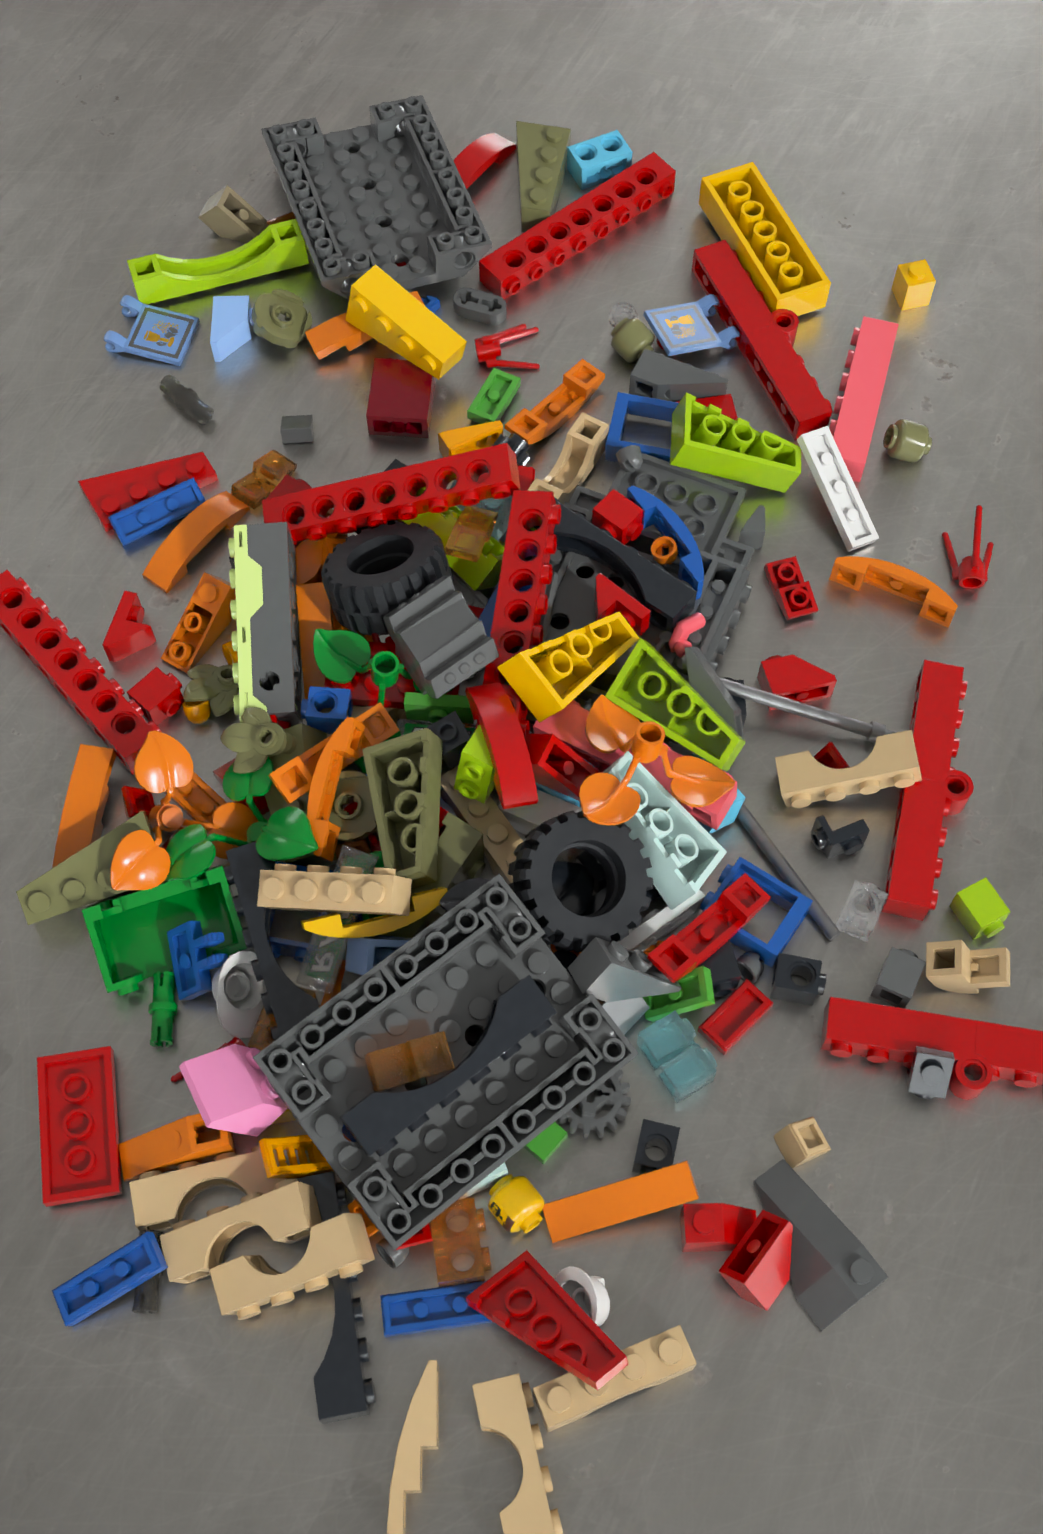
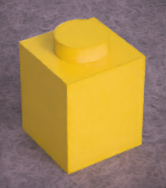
M926 259L897 266L891 290L901 311L929 305L936 280Z

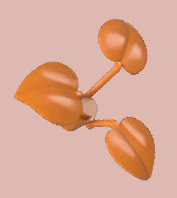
M600 695L592 705L585 727L589 743L602 753H613L618 749L625 753L631 748L633 759L621 782L609 773H595L583 781L579 790V802L583 816L589 821L600 825H618L630 820L639 809L641 797L637 791L627 787L639 762L644 764L650 763L659 756H661L665 775L668 778H672L670 784L671 793L685 805L691 807L711 805L734 787L735 781L728 774L713 764L697 757H678L673 761L671 769L667 756L668 747L663 745L665 731L659 724L651 721L641 723L636 716L614 704L604 695Z
M149 731L134 764L135 777L142 788L151 793H162L167 790L165 797L160 800L161 804L153 807L149 813V823L153 827L152 831L155 833V841L145 830L132 831L121 839L113 854L110 867V883L113 890H148L157 887L167 878L171 862L168 852L159 847L162 843L161 831L172 832L180 828L181 825L201 824L205 829L210 830L208 835L216 833L247 841L249 826L258 822L250 808L237 802H227L217 807L212 814V824L184 819L181 809L174 804H170V800L174 795L173 787H184L192 780L193 761L186 748L179 741L162 732ZM220 841L212 842L216 848L215 856L228 860L226 851L239 847Z

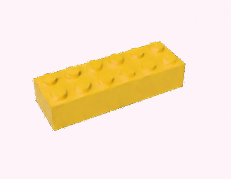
M754 162L702 177L699 205L721 241L726 240L730 248L737 252L740 264L744 270L750 273L752 283L757 291L762 292L765 304L770 312L778 309H788L797 316L826 307L831 282Z

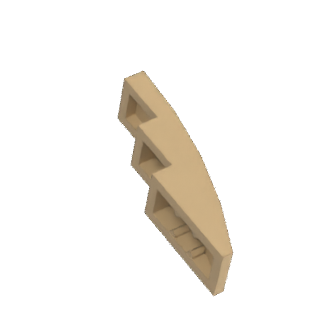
M429 1360L412 1397L398 1442L389 1493L387 1534H406V1493H422L423 1450L439 1449V1365L437 1360Z

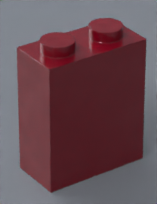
M374 358L366 414L368 434L429 438L436 378L408 360Z

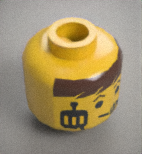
M512 1174L506 1175L490 1189L489 1195L491 1197L488 1202V1208L508 1233L520 1230L528 1233L542 1221L543 1218L540 1213L545 1201L525 1176L513 1177Z

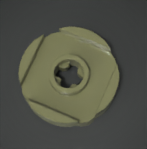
M274 289L272 293L265 294L264 292L257 298L252 309L253 330L256 335L264 337L271 343L285 346L289 349L295 348L299 342L305 339V332L311 328L310 311L307 313L303 307V300L294 293L283 289ZM279 314H283L287 322L279 320L277 318Z
M343 771L340 773L329 818L331 823L341 828L338 836L340 841L357 842L378 832L368 777L358 771ZM353 797L354 802L358 803V807L354 810L353 814L349 815V812L343 810V805H347L349 798Z

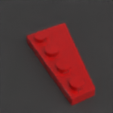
M202 451L80 480L78 483L104 530L108 532L113 529L108 517L193 477L199 489L218 481V478Z
M527 1250L466 1297L468 1306L597 1391L628 1366L627 1356Z

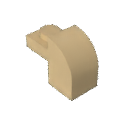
M962 940L927 942L926 977L934 986L955 993L979 994V988L1009 987L1010 952L1006 947L970 950Z

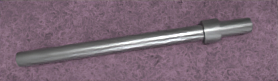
M719 677L731 695L865 736V739L870 742L876 743L878 736L897 733L886 729V725L871 721L869 724Z
M744 800L737 818L787 885L813 900L808 913L828 940H834L841 932L745 806L746 800Z

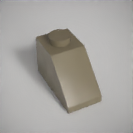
M228 185L208 198L198 217L218 236L243 243H248L268 227L267 220Z

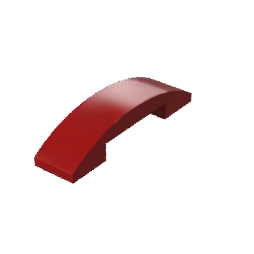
M493 132L479 137L461 151L453 161L466 189L494 162L500 165L516 149V144Z
M498 682L466 687L465 693L474 720H479L495 770L493 780L502 808L509 809L537 804L538 794L527 744L515 709L503 686Z
M744 873L721 893L716 902L676 935L672 934L650 952L647 959L672 983H675L702 964L730 940L766 905L771 896Z

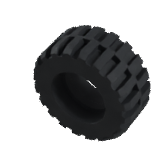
M396 522L393 525L385 523L378 525L379 527L361 530L362 533L356 536L353 534L346 538V542L343 544L339 543L334 547L333 553H329L325 559L321 577L334 616L342 626L355 633L359 631L363 635L371 636L372 633H377L379 636L388 635L383 616L442 576H450L452 582L454 581L443 542L430 528L422 527L418 523H411L410 525L405 522Z
M569 811L541 823V825L525 835L526 840L518 844L513 853L516 856V860L509 864L508 875L513 876V883L508 885L544 930L545 934L542 936V939L546 945L553 944L556 950L582 952L595 937L608 942L621 941L629 935V929L637 928L643 920L640 912L648 910L651 899L645 896L646 891L653 889V878L647 877L646 869L652 866L649 857L643 859L640 850L644 848L639 838L632 840L629 837L632 829L625 823L619 825H600L589 821L583 816L582 811L578 813ZM570 848H579L593 855L601 864L606 875L607 892L605 900L600 909L590 915L581 916L569 911L559 901L553 889L552 869L555 860L560 853Z

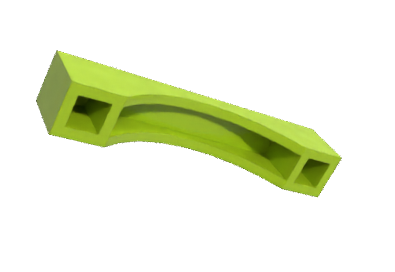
M296 219L269 225L248 243L217 256L201 259H180L155 253L127 260L138 300L143 304H151L309 264L306 244Z

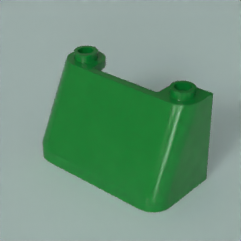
M224 864L209 868L203 874L193 879L167 881L152 889L138 890L82 909L107 993L117 990L118 996L137 991L139 990L138 983L152 977L155 972L160 971L162 974L163 971L173 970L167 931L188 921H200L203 936L214 932H222L224 934V942L214 947L205 948L207 958L218 953L227 954L229 958L230 955L247 949L241 930L243 928L233 903L232 889L227 882L223 869Z

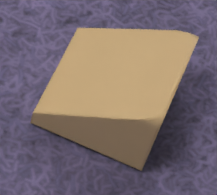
M813 1116L788 1124L774 1135L776 1144L791 1168L800 1166L831 1150Z

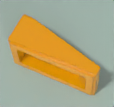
M499 420L438 433L439 451L443 457L490 447L501 434L503 435V424Z
M308 1135L263 1138L259 1141L267 1178L296 1179L328 1173L333 1170ZM273 1150H276L279 1167L276 1165ZM283 1150L287 1151L289 1166H287ZM295 1150H297L300 1164L297 1163ZM305 1150L308 1151L310 1163L307 1161Z

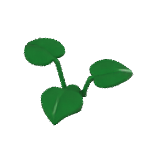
M315 630L313 641L315 661L321 673L330 681L345 684L355 677L356 672L365 674L371 669V679L374 684L379 686L377 704L381 702L384 706L385 689L397 682L399 673L407 680L412 679L410 674L404 669V664H399L397 656L392 652L381 651L370 659L371 650L369 643L358 633L347 630ZM413 681V686L418 693H421V691ZM400 731L391 736L386 741L400 737ZM362 756L353 763L363 774H367L364 756Z
M270 757L267 758L262 768L246 774L235 773L233 771V762L223 777V791L226 796L232 801H241L246 798L247 805L258 820V822L249 826L247 841L216 833H211L207 836V831L201 824H193L181 829L170 840L166 848L171 862L170 871L166 878L168 882L172 880L193 879L207 871L216 855L213 841H220L239 847L256 842V850L259 855L270 861L293 859L318 850L319 847L313 835L310 821L301 809L294 806L281 808L274 812L267 821L255 805L253 796L265 795L273 784L268 776L274 771Z

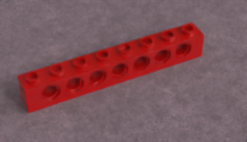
M652 152L479 261V281L490 292L503 299L517 294L520 289L533 281L539 280L553 268L561 266L567 259L583 252L588 246L599 239L605 238L608 233L619 226L627 224L630 219L638 214L646 212L660 200L668 198L674 192L676 170L655 152Z
M503 443L262 500L264 523L287 522L294 545H296L297 542L308 539L312 541L323 540L327 535L334 533L350 534L355 532L357 528L365 526L379 527L378 525L385 524L391 520H412L422 513H442L447 511L449 507L457 505L473 506L478 504L480 500L488 498L504 499L509 497L513 490L521 489L516 454L508 443ZM488 473L485 480L477 482L482 474ZM457 480L454 487L446 489L451 481ZM426 487L423 494L416 496L419 489ZM395 494L393 500L389 503H386L387 498L390 495ZM364 501L363 506L359 510H356L357 505L360 502ZM334 508L332 514L326 517L327 512ZM304 515L302 521L296 524L298 518Z
M513 490L490 635L494 639L499 657L485 666L483 685L499 682L503 686L515 709L524 737L530 731L529 720H526L528 707L511 685H504L506 679L497 667L518 653L543 643L544 630L543 626L540 625L541 616L546 615L548 610V596L545 595L546 584H551L553 570L552 565L549 564L550 555L556 553L557 536L554 534L555 524L559 525L561 521V505L556 504L552 491ZM534 526H540L535 531H528L530 528ZM528 556H536L534 559L530 561H524V559ZM531 585V588L527 591H519L523 586ZM519 616H527L522 622H514ZM516 646H522V647H523V648H522L519 652H517V653H514V654L509 653V651H510L513 647H516ZM477 720L476 729L480 724L479 720Z
M8 570L0 574V627L108 748L114 749L116 757L134 775L136 756L146 739L147 733L149 731H162L154 721L151 720L147 723L142 718L144 713L133 699L127 701L122 696L125 692L114 678L108 680L103 675L106 673L104 668L95 657L89 659L85 655L87 651L77 637L69 638L66 634L68 630L64 623L57 616L52 619L48 615L50 613L49 608L39 596L34 599L30 595L32 590L22 577L16 579ZM133 729L131 732L125 733L127 730Z

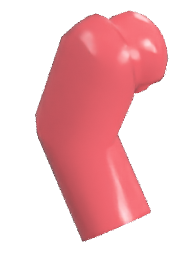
M696 612L676 623L668 644L671 652H675L678 657L685 655V647H692V644L687 641L689 635L705 626L706 621L701 613Z

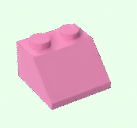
M232 1044L184 1061L179 1066L206 1127L258 1137L288 1109L253 1059L255 1055L261 1052L260 1050Z

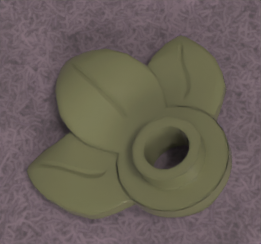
M201 664L188 670L187 675L192 681L185 688L184 701L210 700L212 712L216 717L231 710L234 707V695H238L237 693L239 692L238 683H234L233 665L217 667L211 664Z
M258 707L246 708L243 713V722L228 726L220 737L224 746L233 752H237L233 771L239 774L259 770L263 767L268 757L280 754L287 744L285 730L279 724L272 722L268 712ZM272 734L271 740L268 743H265V739L267 738V736Z

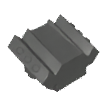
M442 576L383 616L388 633L395 643L396 655L404 664V667L423 695L428 693L431 698L437 699L462 681L474 678L478 672L483 671V667L499 657L494 639L487 637L482 621L478 620L463 598L462 592L455 591L450 576Z

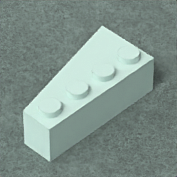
M627 751L605 769L603 773L612 774L621 782L630 766L633 755ZM639 762L627 787L639 793L641 797L640 806L637 813L624 823L632 829L629 837L632 840L639 838L644 845L640 853L643 859L649 857L652 866L646 869L647 876L653 878V885L668 907L673 910L697 893L727 851Z

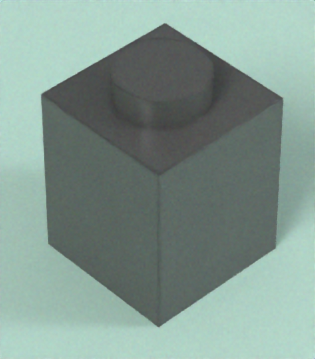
M892 947L884 961L870 996L895 1007L905 1009L912 998L926 961L919 959L910 950Z

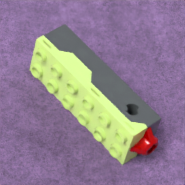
M287 522L235 525L234 538H229L228 541L229 554L231 558H234L235 568L229 571L230 585L232 589H235L236 600H231L230 602L231 616L233 620H236L237 631H232L231 634L233 651H237L238 663H233L232 666L234 683H238L239 695H234L233 698L235 715H239L240 723H242L245 709L258 707L268 712L272 722L279 724L283 729L300 723L303 724V719H301L302 687L296 595V549Z

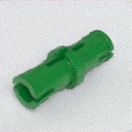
M160 971L153 974V1000L149 1004L148 1013L152 1015L150 1045L154 1047H163V1042H166V1047L174 1045L173 1025L174 1015L178 1013V1005L174 1003L175 976L173 972L163 971V977H161Z

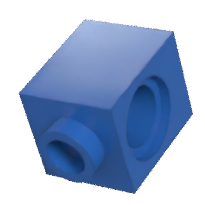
M310 686L308 699H302L301 719H306L308 726L328 734H333L347 717H352L353 701L350 689ZM324 708L333 709L328 713L320 712Z

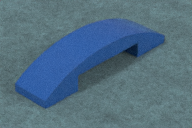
M636 486L627 488V498L644 510L643 529L654 524L662 536H668L675 540L678 548V558L680 559L678 578L688 582L697 591L696 600L701 598L704 583L703 562L696 541L687 526L670 507L654 495Z

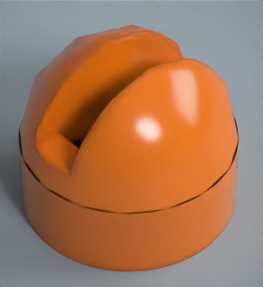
M668 536L659 537L651 545L652 556L660 565H670L677 559L678 548L673 538ZM669 547V554L664 555L663 548Z

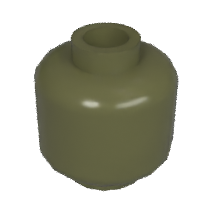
M627 317L624 318L611 332L613 337L611 346L628 363L638 360L644 349L654 351L651 345L654 342L655 335L638 318L630 320Z
M900 419L887 428L883 445L891 458L915 463L923 455L929 453L932 447V438L929 437V430L926 425Z

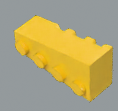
M376 264L351 285L345 319L347 322L438 380L462 359L467 341Z
M617 612L590 623L583 628L568 632L554 640L546 641L537 647L522 651L497 668L540 723L564 709L640 638L622 614Z

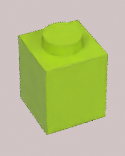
M986 877L957 892L949 905L973 940L984 934L987 938H990L1005 928L1003 922L1011 912Z

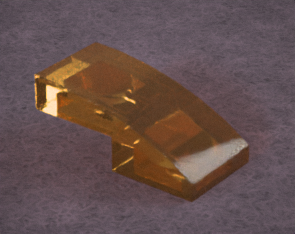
M273 449L253 462L251 473L232 484L231 495L251 508L256 509L262 505V500L270 495L286 474L291 476L294 473L297 464Z
M466 506L448 538L445 546L446 555L478 562L485 542L490 540L498 518V512L475 506Z
M444 1031L364 1055L374 1092L455 1068Z

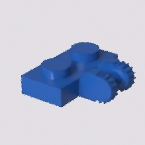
M188 921L167 931L179 1001L192 1000L212 991L209 970L223 966V963L228 959V955L218 953L207 958L205 948L214 947L224 942V934L222 932H214L203 936L200 921Z

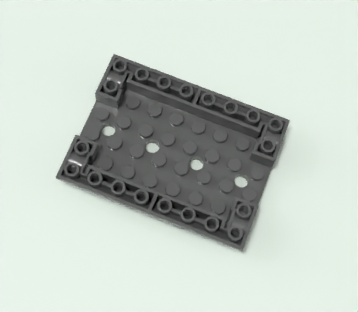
M423 95L369 106L371 125L358 126L324 135L316 117L261 129L321 285L328 290L349 300L351 285L375 264L405 290L463 277L492 248V242ZM370 187V188H373V189H371V190H365L364 188ZM380 225H389V226H388V227H385V228H381ZM402 262H405V263H406L405 266H401V267H399V266L396 265L397 263H402Z
M500 874L496 875L253 1057L278 1096L371 1222L394 1250L639 1055L595 996L590 994L587 997L581 992L577 983L543 941L544 930ZM528 975L543 986L545 997L557 1012L549 1018L552 1025L535 1038L529 1033L521 1039L519 1044L522 1048L506 1061H503L500 1056L488 1065L492 1071L473 1085L470 1080L465 1082L457 1089L461 1095L442 1109L439 1104L435 1105L426 1112L430 1119L411 1133L406 1128L396 1135L395 1139L398 1141V1144L381 1157L376 1152L368 1156L357 1142L348 1141L343 1136L342 1128L344 1123L339 1117L369 1094L374 1092L397 1093L408 1091L405 1088L404 1080L411 1072L422 1074L426 1080V1085L451 1072L473 1049V1046L466 1042V1029L471 1026H478L484 1030L490 1016L493 1001Z

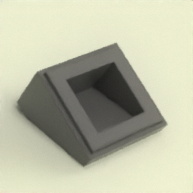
M282 416L280 426L282 442H313V416Z
M764 505L757 507L740 531L738 542L754 549H760L763 545L765 536Z

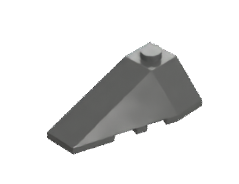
M784 1159L753 1181L763 1210L784 1218L793 1225L790 1263L791 1287L796 1300L820 1331L833 1323L888 1278L887 1274L865 1246Z

